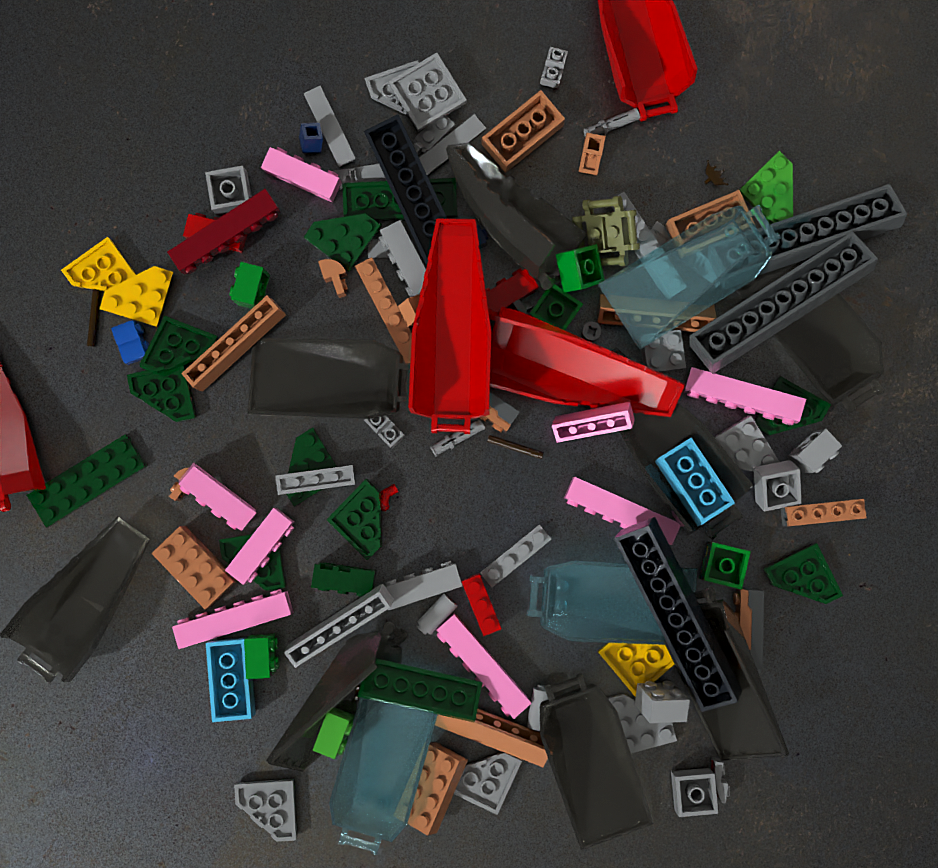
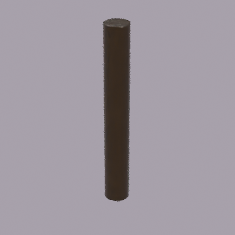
M93 290L87 339L88 347H95L100 290Z
M489 435L487 440L488 443L542 459L544 454L542 451Z

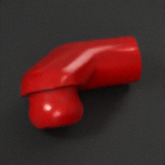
M395 484L380 491L381 511L389 509V498L399 492Z

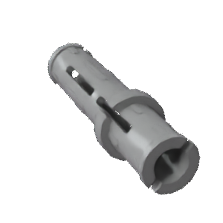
M634 108L608 120H600L598 124L584 128V135L586 136V133L606 135L611 130L640 120V114L638 109Z
M479 418L471 423V429L473 430H471L470 434L455 432L450 436H444V439L430 446L435 457L448 449H454L455 445L484 430L485 426Z

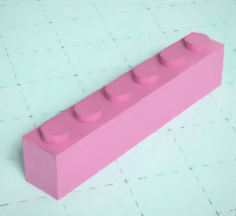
M693 367L690 369L684 392L688 393L687 396L697 399L699 396L704 397L707 402L717 404V402L725 403V407L736 409V407L743 408L746 413L755 414L757 412L770 420H774V418L782 419V423L788 425L800 422L806 399L715 373L712 374L711 372Z
M577 477L572 478L564 496L568 500L567 504L576 508L578 505L585 507V512L595 515L597 512L603 515V520L613 523L615 520L621 523L619 526L621 528H627L655 517L669 545H673L681 526L680 523Z
M281 589L270 592L271 596L263 598V594L252 597V602L245 603L243 600L233 603V607L226 609V606L214 609L215 613L210 615L207 612L197 614L196 619L190 621L189 617L178 620V624L172 627L178 649L293 614L294 611L288 591L282 592Z
M455 613L437 628L439 633L436 635L443 643L447 642L451 646L449 649L456 658L459 656L464 661L462 663L464 668L469 673L472 671L477 676L475 680L482 682V687L486 686L489 690L488 695L494 702L499 701L502 705L501 710L507 717L511 715L515 719L531 704L528 696Z

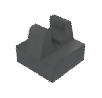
M519 299L513 302L509 308L528 314L527 312L533 306L530 301L522 304Z

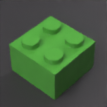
M335 707L326 713L313 751L332 759L342 755L349 745L347 737L350 733H353L357 723L354 721L355 715Z

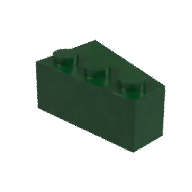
M318 562L314 564L311 588H318L321 591L336 590L340 594L352 592L357 593L356 596L362 597L374 589L376 570Z

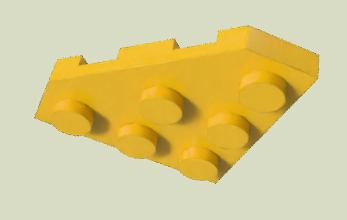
M106 237L61 269L72 286L105 291L136 275L109 237Z
M153 266L105 290L100 309L157 327L174 272Z
M611 639L597 651L635 697L637 683L655 682L677 663L669 646L663 643Z

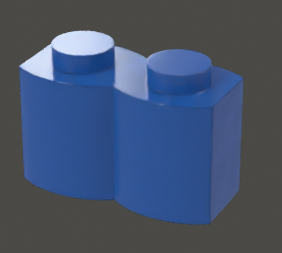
M131 320L112 327V333L124 363L130 365L142 360L149 347V343L144 341L142 336L144 334L142 325L137 323V321Z

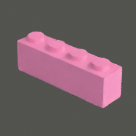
M279 147L276 149L269 148L261 166L265 173L332 203L342 184L337 173L330 170L325 172L321 170L322 167L312 162L309 165L304 162L303 158L297 155L291 157L287 155V151Z
M630 402L555 416L552 428L558 443L633 428L635 418Z
M195 463L190 466L179 480L180 489L184 493L194 495L196 497L195 500L204 507L205 505L209 506L212 509L211 512L216 517L221 518L222 516L227 520L226 523L234 530L238 528L242 531L256 514L255 508Z
M273 508L225 571L243 585L248 582L252 583L258 575L256 571L260 566L263 568L270 560L268 556L272 551L276 552L282 545L281 539L284 535L286 537L289 536L294 529L292 525L295 522L278 508Z

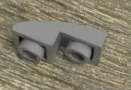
M550 47L541 77V85L559 88L568 51Z
M378 407L364 419L391 449L406 437Z
M711 757V770L715 774L717 798L722 803H726V797L730 796V786L725 779L721 778L725 775V765H723L720 758Z

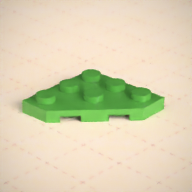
M780 151L740 189L742 196L770 224L793 217V164Z

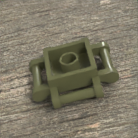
M621 196L595 201L591 199L583 200L585 215L572 217V223H575L577 248L585 247L582 222L586 221L589 246L597 244L599 253L619 251V257L601 258V265L627 266L629 263L628 250L640 249V243H637L636 210H624ZM611 206L615 208L614 212L594 214L593 211L594 208Z

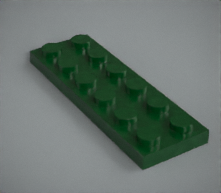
M456 178L429 179L446 217H458ZM387 181L342 183L344 217L366 213L376 221L404 220V216Z
M124 434L45 483L46 489L34 490L26 496L44 526L49 528L147 466L128 435Z
M367 656L358 697L474 723L482 682Z

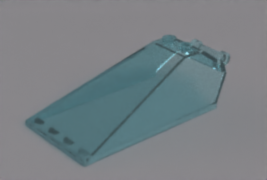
M760 205L755 206L747 213L742 206L714 213L598 284L639 350L753 281L772 257L769 245L781 238L778 233H775L761 212L763 209ZM755 216L767 234V240L763 239L750 219L751 217Z
M574 560L548 566L544 569V577L530 576L531 593L527 616L541 617L540 624L544 629L573 642L668 645L627 564ZM681 567L696 597L698 568ZM539 583H543L541 610H537Z
M360 697L352 724L353 727L348 737L329 801L332 825L343 828L338 844L352 845L369 850L371 854L377 855L381 839L392 842L406 827L438 714ZM348 830L375 837L374 843L348 836Z

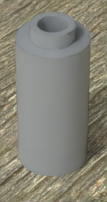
M444 593L417 621L419 624L418 629L425 635L427 633L431 635L458 606Z
M538 684L537 687H533L526 726L529 729L537 731L546 730L552 696L549 686Z

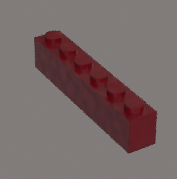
M263 189L170 249L167 253L181 273L184 275L191 274L202 263L206 264L212 261L213 256L219 252H226L233 243L243 241L246 238L245 235L261 229L262 224L275 220L281 211L267 190Z

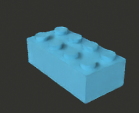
M689 438L655 461L697 526L704 524L735 504L692 438Z
M247 637L216 639L206 643L212 722L251 719L256 714L253 679H246L244 639Z

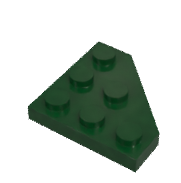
M366 213L315 221L304 238L332 260L339 262L349 272L375 237L382 224Z
M164 315L139 365L141 368L156 374L175 369L197 360L218 340V336Z
M185 365L161 374L145 370L127 375L130 393L177 423L196 419L189 382L181 374L186 370Z
M780 376L772 390L806 399L800 422L788 425L782 423V419H766L760 413H758L754 421L760 431L769 436L822 421L831 404Z
M314 428L296 437L288 474L338 467ZM322 489L286 495L293 506L296 507Z
M365 479L326 520L368 560L382 546L381 492L368 479Z
M253 534L220 539L221 558L230 564ZM279 547L276 552L272 551L270 553L268 563L263 568L260 566L256 571L258 575L254 582L265 591L286 587Z
M817 543L805 547L764 568L772 586L824 604H828L843 596Z

